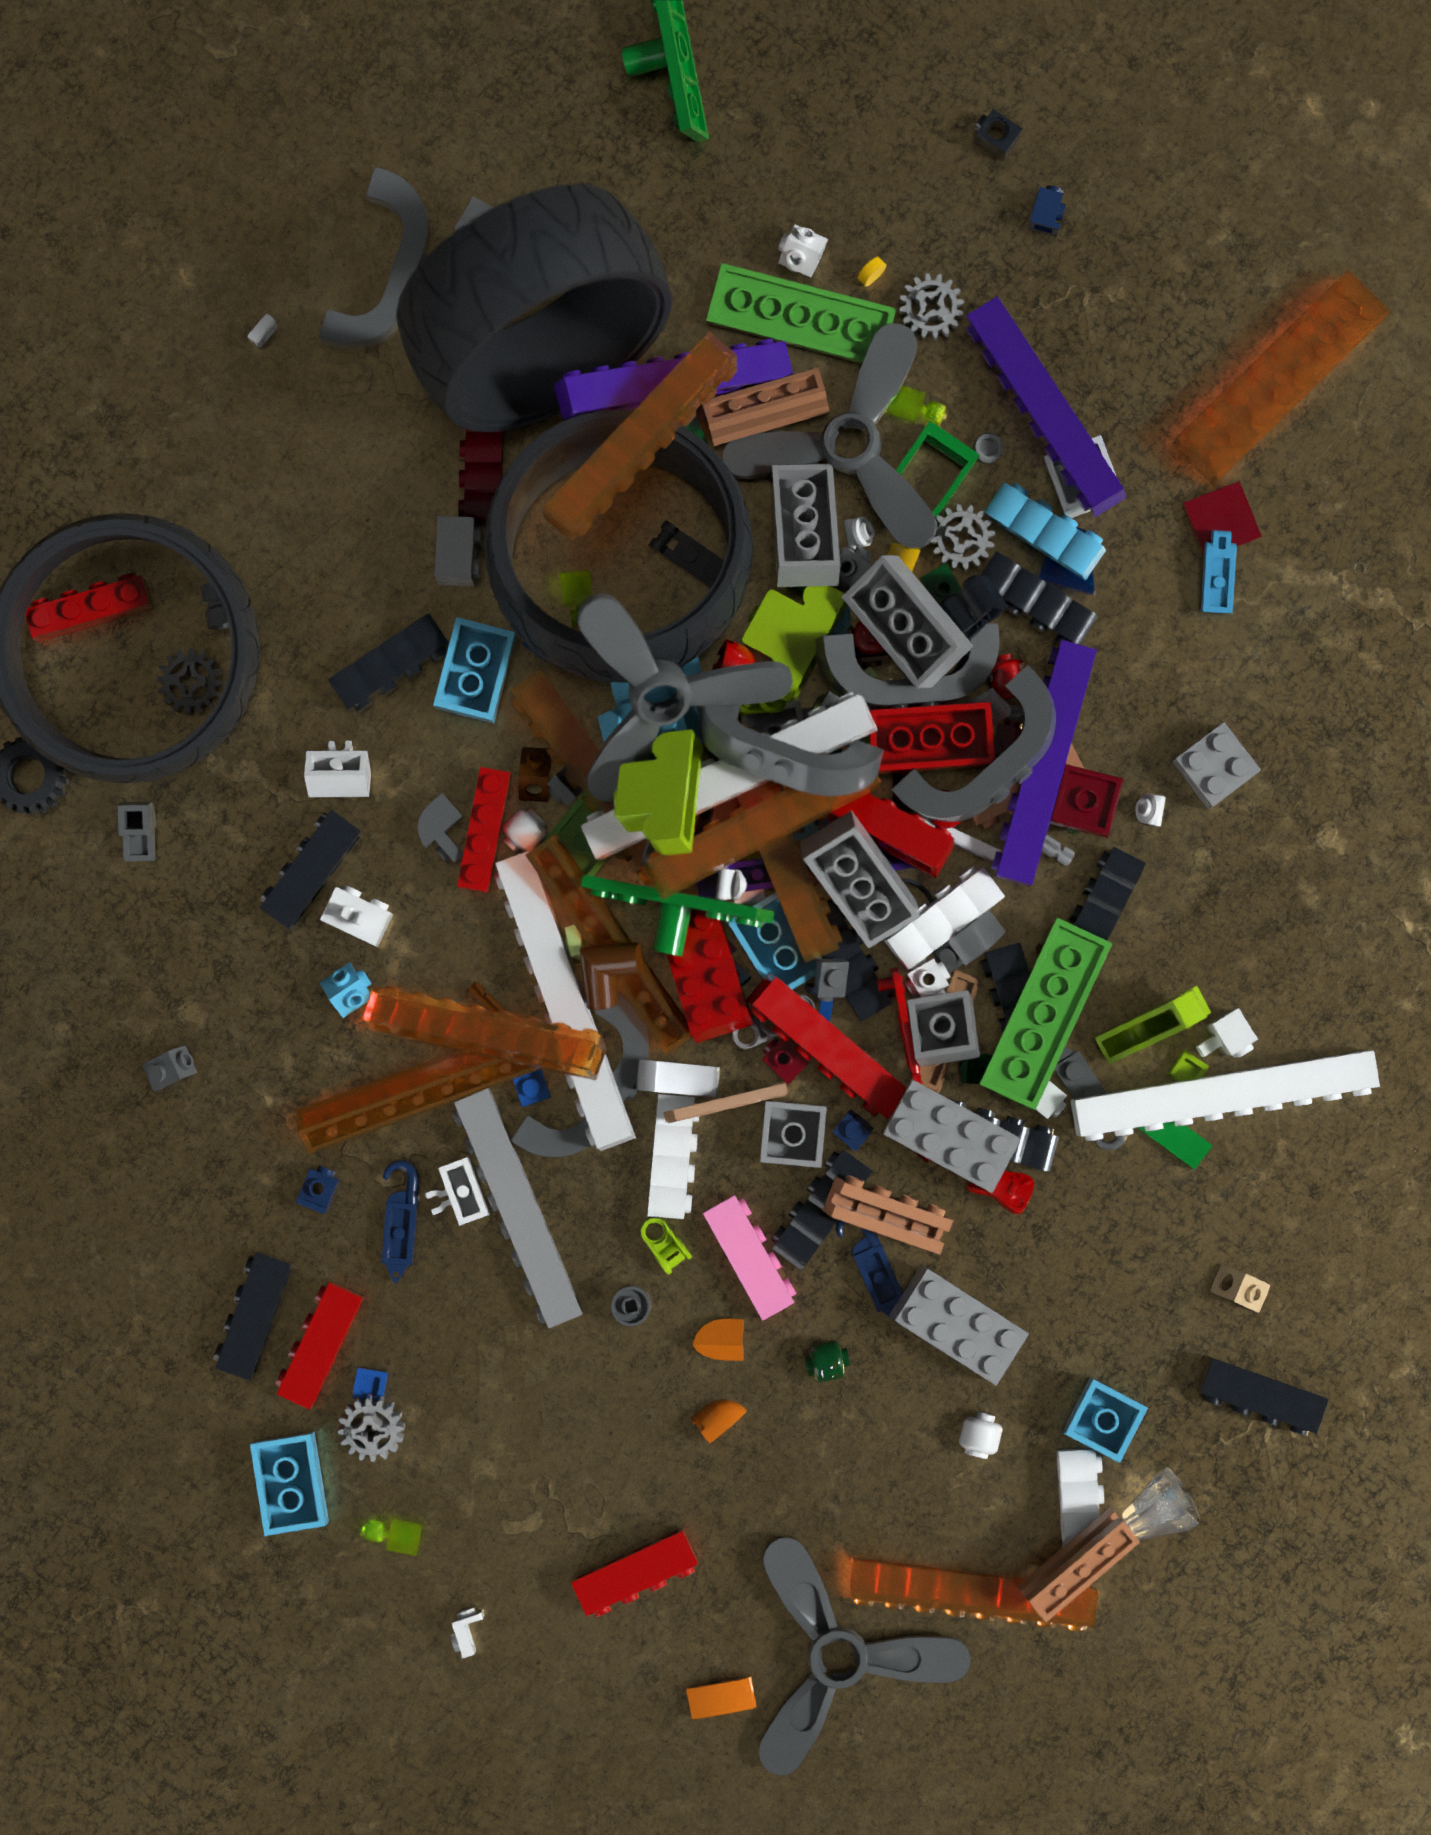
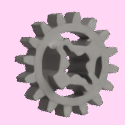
M926 273L923 282L918 277H915L913 280L915 287L906 285L904 288L908 296H900L899 302L905 304V306L900 307L898 312L901 315H906L902 324L904 326L911 324V331L913 333L920 331L922 340L926 338L927 334H931L935 341L939 332L945 337L949 336L948 327L956 329L958 322L954 318H962L964 313L957 309L964 305V300L956 299L961 290L959 288L951 289L953 282L951 279L946 283L941 282V274H938L936 280H931L930 274ZM927 288L937 289L936 291H933V292H925V291H923L924 289H927ZM946 297L949 298L951 303V313L948 312L949 310L944 305ZM938 299L936 310L932 309L924 316L927 304L930 305ZM912 301L914 302V305L918 307L919 313L917 314L916 318L914 317L911 309ZM937 321L939 325L935 326L926 325L928 322Z
M957 504L956 512L953 513L949 508H946L945 518L939 515L936 517L939 527L937 526L936 537L929 544L937 545L933 555L941 554L943 556L940 562L942 565L950 561L952 562L951 570H955L958 564H962L963 570L967 571L969 563H972L976 568L979 567V557L984 560L988 559L989 555L985 549H993L994 544L988 541V539L995 536V531L987 530L992 521L986 520L983 522L984 512L982 510L975 515L972 505L968 507L967 511H963L961 504ZM962 518L960 524L954 527L946 526L949 522ZM972 522L979 527L982 537L975 533L971 526ZM961 531L966 532V538L970 540H965L964 544H959L958 537L954 535H959ZM942 539L949 542L953 549L952 554L947 551ZM971 548L979 549L971 556L962 557L963 553Z
M193 648L189 649L188 655H184L181 650H177L178 658L173 659L168 655L166 657L170 663L168 667L163 665L159 667L164 672V676L156 677V681L164 686L157 691L159 694L168 695L163 701L166 705L175 702L173 706L174 711L179 712L184 707L185 714L190 715L192 708H195L201 714L203 713L202 705L206 704L212 708L213 703L210 700L212 696L215 698H220L221 696L215 690L216 687L224 686L222 681L216 680V677L220 676L222 671L220 669H213L216 664L213 658L207 662L205 661L207 654L204 651L197 657ZM184 663L183 669L177 674H172L178 666ZM198 663L205 667L209 677L199 674ZM192 675L197 682L191 684L190 689H188V686L183 681L188 680L189 676ZM171 687L179 688L182 691V700L174 695ZM203 689H206L207 692L201 698L196 700V695H198Z
M368 1394L366 1402L357 1397L354 1402L355 1407L347 1404L344 1410L346 1414H341L339 1422L343 1425L339 1426L338 1434L345 1435L341 1440V1445L350 1444L351 1447L348 1453L351 1455L356 1451L359 1452V1460L361 1461L365 1455H370L371 1462H375L378 1454L385 1460L389 1454L388 1449L395 1453L398 1449L397 1443H402L404 1434L401 1431H404L405 1423L398 1422L401 1419L402 1412L392 1411L395 1405L393 1401L388 1405L383 1404L384 1396H380L378 1401H373L372 1395ZM364 1412V1415L361 1419H356L352 1422V1420L358 1414ZM367 1425H372L373 1430H376V1431H375V1432L371 1431V1428H370L369 1426H367ZM388 1435H391L387 1441L379 1444L381 1438H387Z

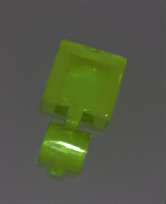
M902 385L887 411L889 415L912 423H916L919 412L925 414L924 420L931 421L937 425H940L941 421L945 420L947 416L945 405L935 401H929V404L926 406L922 405L926 393Z
M589 570L559 574L563 606L575 604L576 609L570 610L572 628L578 627V630H580L577 622L578 609L582 605L581 603L593 596Z
M392 1518L390 1530L384 1528V1522L377 1520H367L366 1525H363L362 1533H364L365 1540L382 1542V1537L388 1538L386 1550L417 1555L422 1530L421 1523Z

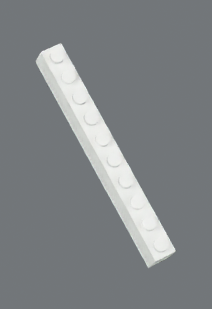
M852 692L836 699L837 705L827 710L825 706L818 707L808 713L810 718L799 723L797 719H793L780 726L782 731L771 736L769 732L763 734L806 751L826 755L878 729L863 696L859 694L854 696ZM714 758L701 762L696 815L771 780L733 766L721 759L715 762ZM603 810L595 812L586 817L587 823L580 825L595 859L599 860L605 859L646 839L643 831L627 832L615 817L614 810L606 814Z
M526 851L495 863L498 872L494 873L496 883L500 890H505L508 900L504 901L506 911L510 918H515L518 926L517 929H514L516 939L520 947L525 946L528 954L524 958L527 970L530 975L535 974L538 985L534 986L537 998L540 1003L545 1002L548 1013L544 1014L547 1026L550 1031L555 1030L558 1042L554 1043L560 1060H566L569 1069L565 1071L567 1082L571 1089L576 1088L579 1099L575 1100L577 1110L581 1117L586 1116L589 1128H586L585 1132L590 1145H596L597 1149L602 1151L636 1138L590 1009L586 1007L583 989L571 956L565 948L564 937L534 854Z
M1364 1050L1070 1099L1076 1136H1085V1141L1103 1139V1133L1115 1131V1136L1133 1134V1128L1145 1126V1131L1163 1129V1123L1174 1121L1175 1126L1193 1124V1118L1204 1116L1205 1121L1223 1119L1222 1113L1234 1111L1235 1116L1253 1114L1252 1108L1264 1106V1111L1282 1109V1103L1293 1101L1294 1106L1312 1104V1098L1323 1096L1324 1101L1342 1099L1341 1093L1353 1091V1096L1372 1094L1371 1088L1380 1087L1374 1050Z

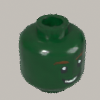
M836 1340L811 1344L808 1353H804L808 1377H814L818 1383L843 1378L845 1367L850 1366L847 1348L841 1349Z

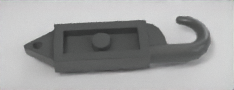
M1065 1047L1054 1071L1071 1097L1076 1099L1106 1094V1091L1081 1053ZM1127 1135L1116 1136L1112 1142L1106 1143L1100 1139L1094 1140V1142L1104 1150H1115L1124 1144Z

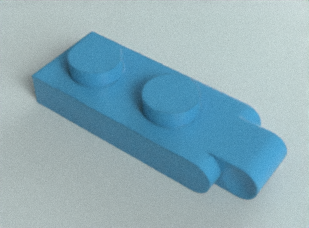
M1212 530L1211 542H1205L1200 612L1233 613L1237 545L1236 543H1231V531Z

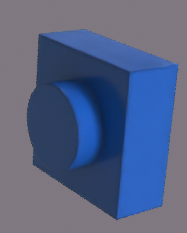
M542 1069L512 1078L522 1107L551 1098Z
M358 1367L352 1398L360 1397L362 1400H366L368 1394H371L373 1401H378L380 1396L385 1395L388 1372Z

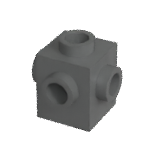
M859 546L855 550L844 547L843 550L839 551L840 573L838 585L847 591L875 563L870 560L873 555Z

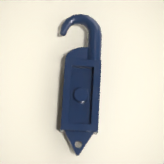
M403 1160L394 1161L389 1164L383 1174L384 1180H388L391 1172L396 1169H401L407 1174L406 1191L392 1194L386 1202L381 1263H385L395 1284L402 1277L408 1266L413 1265L418 1207L419 1175L411 1163ZM394 1272L399 1273L397 1278L394 1277Z
M838 1220L836 1225V1232L839 1238L843 1237V1227L846 1223ZM861 1228L865 1238L861 1239L854 1246L852 1251L853 1258L877 1312L881 1311L889 1317L903 1292L876 1232Z

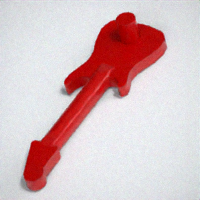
M898 967L890 968L891 977L878 979L879 992L890 989L894 990L907 1065L911 1072L912 1080L923 1084V1081L921 1082L920 1066L915 1059L910 1015L904 996L906 991L902 983L903 975H900Z
M915 1152L926 1163L930 1161V1159ZM1004 1171L993 1193L973 1183H968L966 1189L970 1192L987 1195L995 1199L1003 1208L1013 1214H1021L1032 1196L1035 1184L1032 1177L1026 1174Z

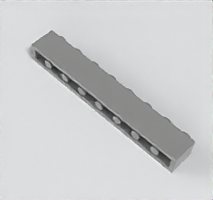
M490 1088L454 1102L456 1109L452 1110V1114L458 1127L464 1125L468 1137L464 1138L466 1148L470 1156L476 1154L480 1165L475 1167L481 1183L487 1182L492 1192L487 1195L493 1211L499 1210L503 1222L499 1223L505 1240L511 1238L515 1250L511 1251V1255L516 1267H523L527 1278L522 1279L528 1295H535L539 1306L534 1309L540 1324L546 1323L549 1329L582 1315L583 1310Z

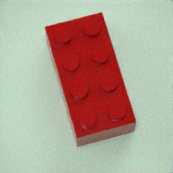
M991 702L869 710L878 730L868 735V744L884 750L878 774L907 773L913 769L917 772L981 768L988 767L995 760Z
M699 909L691 911L683 956L666 953L688 1027L696 1043L754 1025L723 922L719 919L705 917L706 911Z

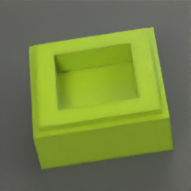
M1184 1049L1166 1075L1176 1082L1202 1078L1210 1066Z

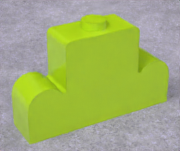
M807 586L803 593L804 605L771 589L767 592L760 607L756 605L748 617L750 625L742 641L754 650L773 659L774 662H781L791 672L793 682L789 693L786 694L787 702L796 701L818 661L815 639L832 635L848 606L842 598L845 593L832 586Z
M692 729L661 734L652 745V752L657 758L656 760L624 763L619 769L617 790L613 794L615 804L614 815L627 832L643 831L646 839L656 852L661 855L692 852L703 744Z
M1195 986L1095 1037V1040L1108 1065L1191 1027L1205 1019L1211 1011L1198 986Z

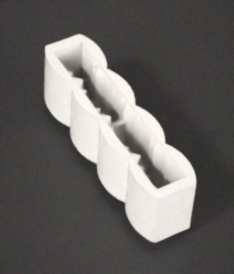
M974 866L967 868L958 876L960 881L953 887L949 884L945 885L934 894L937 899L927 906L924 902L918 906L920 918L884 939V942L904 969L909 970L917 965L930 953L1005 897L984 867L975 869Z
M658 1094L648 1216L684 1219L685 1213H691L692 1195L686 1194L687 1182L694 1183L695 1165L689 1164L690 1152H696L698 1134H692L693 1122H699V1116L668 1124L665 1121L663 1112L695 1105V1097Z
M1092 1448L1057 1450L1062 1548L1100 1516L1099 1504H1104L1103 1485H1098L1097 1473H1102L1101 1454H1096Z

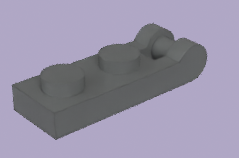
M665 520L660 527L662 531L657 538H652L648 546L711 589L721 571L724 560ZM671 537L679 542L674 550L666 546Z

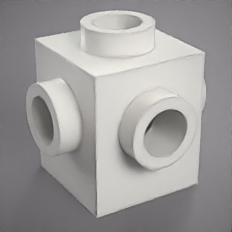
M795 225L789 235L784 233L777 250L781 251L782 254L778 263L786 266L790 271L812 277L820 262L828 239L814 233L809 228Z
M924 958L912 967L911 972L906 975L908 981L905 982V985L913 998L917 996L921 998L946 994L943 988L949 985L946 979L950 978V975L942 961L937 964L934 959L927 962L926 958ZM925 974H931L934 977L932 985L924 984L923 976Z

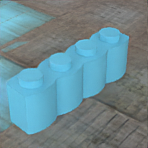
M1004 482L985 509V515L1022 541L1061 564L1078 577L1086 580L1106 551L1101 544L1103 539L1090 530L1086 534L1076 528L1078 523L1069 516L1063 514L1060 518L1053 514L1052 510L1054 508L1044 500L1039 498L1035 502L1028 498L1029 492L1019 484L1014 482L1010 486Z

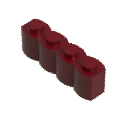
M466 429L465 440H460L459 453L460 458H465V470H459V488H464V500L458 501V517L475 518L478 526L487 525L492 499L503 478L504 431L478 432Z

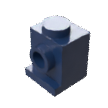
M1050 185L1046 186V188H1039L1028 225L1029 229L1057 236L1061 224L1055 222V220L1061 222L1066 204L1061 203L1064 192L1061 188Z
M850 1109L831 1132L856 1152L874 1128L859 1114Z
M318 1165L317 1170L310 1168L296 1203L326 1214L340 1182V1179L334 1177L336 1171ZM317 1182L321 1183L324 1187L321 1194H316L313 1191V1185Z

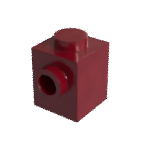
M1005 720L1004 724L998 723L993 736L996 758L1019 738L1023 731V724L1010 720Z
M773 1038L762 1050L765 1056L761 1060L787 1085L809 1064L789 1042L783 1039L778 1042Z

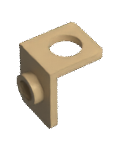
M1222 1264L1210 1292L1255 1312H1260L1270 1285ZM1231 1274L1233 1276V1284L1230 1289L1223 1291L1221 1286L1222 1280L1225 1276Z

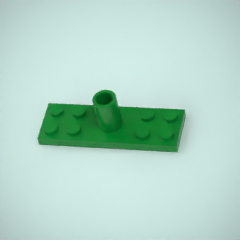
M651 0L652 8L658 14L662 36L623 47L622 58L628 75L632 77L668 67L671 82L667 84L671 100L675 102L676 112H673V120L677 130H680V132L698 143L709 140L683 0Z
M583 875L581 887L590 888V895L615 900H618L619 897L620 901L646 905L647 900L662 902L652 951L683 956L692 908L706 911L705 917L733 922V917L736 916L735 923L760 928L762 927V922L773 923L775 912Z

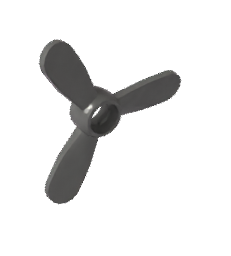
M896 323L883 326L875 334L860 368L849 412H843L833 417L825 425L823 432L776 431L758 433L730 441L723 451V462L727 465L734 478L747 480L771 476L772 465H809L827 461L838 472L858 476L873 509L897 542L906 548L915 550L931 543L937 529L935 516L910 483L879 456L881 452V435L876 427L880 418L899 393L910 371L917 352L915 334L908 327ZM848 428H858L868 433L866 435L867 447L865 451L855 458H845L834 453L836 452L835 441L838 434Z
M606 594L591 596L578 609L577 622L579 628L600 656L629 681V698L632 710L607 737L591 764L587 774L589 792L601 801L614 802L613 794L617 790L620 766L624 763L648 761L660 726L670 725L680 720L688 711L689 706H731L772 702L781 699L789 693L792 687L793 679L789 668L781 662L768 661L729 666L685 676L681 668L673 662L661 659L654 660L640 629L618 600ZM657 686H673L677 690L671 698L662 702L654 703L644 700L647 692Z
M785 1537L774 1540L765 1549L762 1561L768 1578L787 1610L812 1639L808 1649V1665L812 1673L783 1705L760 1743V1761L769 1772L784 1776L793 1773L801 1765L822 1729L836 1689L847 1688L856 1684L865 1673L913 1682L950 1683L960 1680L968 1672L971 1664L969 1651L960 1639L951 1636H905L865 1643L855 1630L845 1626H837L825 1586L805 1547L797 1540ZM846 1639L850 1641V1646L855 1654L854 1663L856 1666L840 1674L826 1673L827 1669L823 1665L820 1648L837 1640L845 1641Z

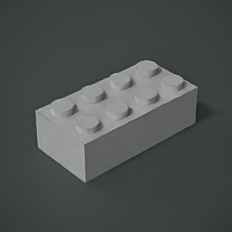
M772 465L770 489L777 587L838 586L840 554L833 465Z
M882 555L842 596L847 605L916 688L933 687L973 647L971 642L898 555Z
M852 810L800 842L804 861L868 948L920 918L916 899Z
M912 1079L882 1132L891 1139L993 1193L1021 1141V1138Z
M922 1264L889 1314V1317L996 1386L1029 1333Z

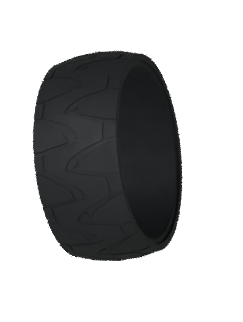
M567 184L539 189L510 199V201H506L482 213L468 224L460 227L451 236H448L426 256L421 265H418L410 279L406 282L398 299L396 320L403 349L417 379L432 401L455 424L462 428L478 432H496L520 428L531 423L534 424L561 413L554 385L563 378L564 373L574 370H581V374L591 373L593 368L606 365L609 366V369L619 368L620 364L639 360L656 341L659 333L662 332L671 312L672 295L663 263L651 239L634 215L611 193L600 187L586 184ZM566 291L562 296L535 314L502 329L509 322L535 305Z
M634 410L595 411L591 414L586 413L575 416L553 426L551 430H546L522 450L510 465L498 485L488 513L485 533L487 573L497 603L505 618L510 622L511 628L526 645L546 661L583 678L612 683L629 682L600 656L581 631L555 620L536 605L524 591L512 568V553L517 531L525 514L538 496L550 485L570 472L600 462L626 460L643 462L666 469L680 476L697 489L709 502L718 516L726 536L728 548L723 566L705 597L680 619L658 630L642 634L654 660H667L682 667L707 650L712 645V642L716 641L728 627L739 609L751 572L753 557L752 529L747 506L743 501L744 496L736 479L713 449H709L710 446L687 428L676 424L674 421L661 416H655V414Z
M132 513L103 514L84 518L67 524L38 541L13 566L0 589V705L13 727L30 746L56 765L90 779L112 783L147 782L181 772L209 755L227 738L241 719L251 699L259 668L260 642L257 620L249 595L242 581L226 559L204 539L180 525L158 517ZM127 539L144 540L165 545L192 562L205 575L217 592L228 619L231 635V662L227 681L210 715L200 727L177 745L157 754L136 759L115 758L89 751L57 731L38 709L24 679L20 654L21 632L28 606L46 577L63 561L88 547L104 542Z

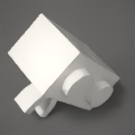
M328 741L329 751H307L304 778L308 796L369 797L371 768L367 751H353L352 741H345L346 746L341 751L336 750L335 741Z
M347 885L344 886L343 890L335 887L320 920L378 947L393 916L392 913L387 911L389 905L375 898H372L369 903L359 898L362 892Z
M1239 1008L1227 1011L1204 1025L1211 1037L1195 1048L1201 1057H1205L1219 1048L1223 1056L1239 1058L1254 1049L1252 1043L1257 1041L1258 1038Z
M470 1157L438 1168L446 1189L444 1191L433 1190L425 1193L427 1199L433 1196L441 1198L448 1195L449 1199L441 1202L438 1208L431 1209L433 1215L444 1211L448 1205H452L460 1226L490 1214Z

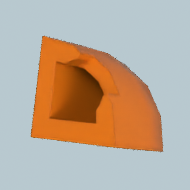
M719 1319L707 1323L695 1335L693 1342L695 1350L703 1356L712 1359L743 1361L744 1346L742 1345L744 1320Z
M728 1399L715 1400L695 1413L691 1420L710 1444L746 1413L747 1409L738 1402Z

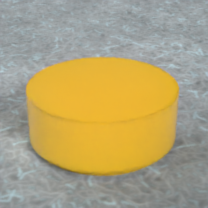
M879 257L872 258L858 273V280L865 286L871 285L884 272L887 266L886 263Z

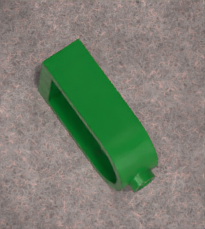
M929 421L896 471L900 475L903 474L925 441L964 467L938 506L932 511L936 519L973 468L980 454Z

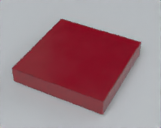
M1240 481L1182 504L1203 558L1205 542H1211L1212 530L1231 531V543H1236L1237 547L1262 537Z
M1066 764L1049 824L1109 838L1124 779Z

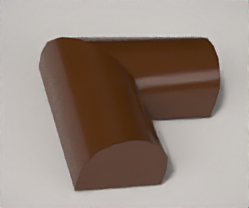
M641 942L582 945L579 949L587 1009L601 1010L616 1006L618 1004L615 976L644 973Z

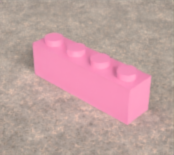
M734 1195L703 1212V1215L763 1321L794 1304L792 1296L797 1293L788 1278L782 1281L777 1272V1269L782 1266L773 1251L767 1254L762 1245L767 1239L759 1225L752 1227L747 1218L752 1212L744 1198L737 1200Z

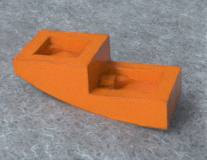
M751 1677L722 1680L719 1683L691 1686L686 1689L692 1719L735 1713L757 1707Z

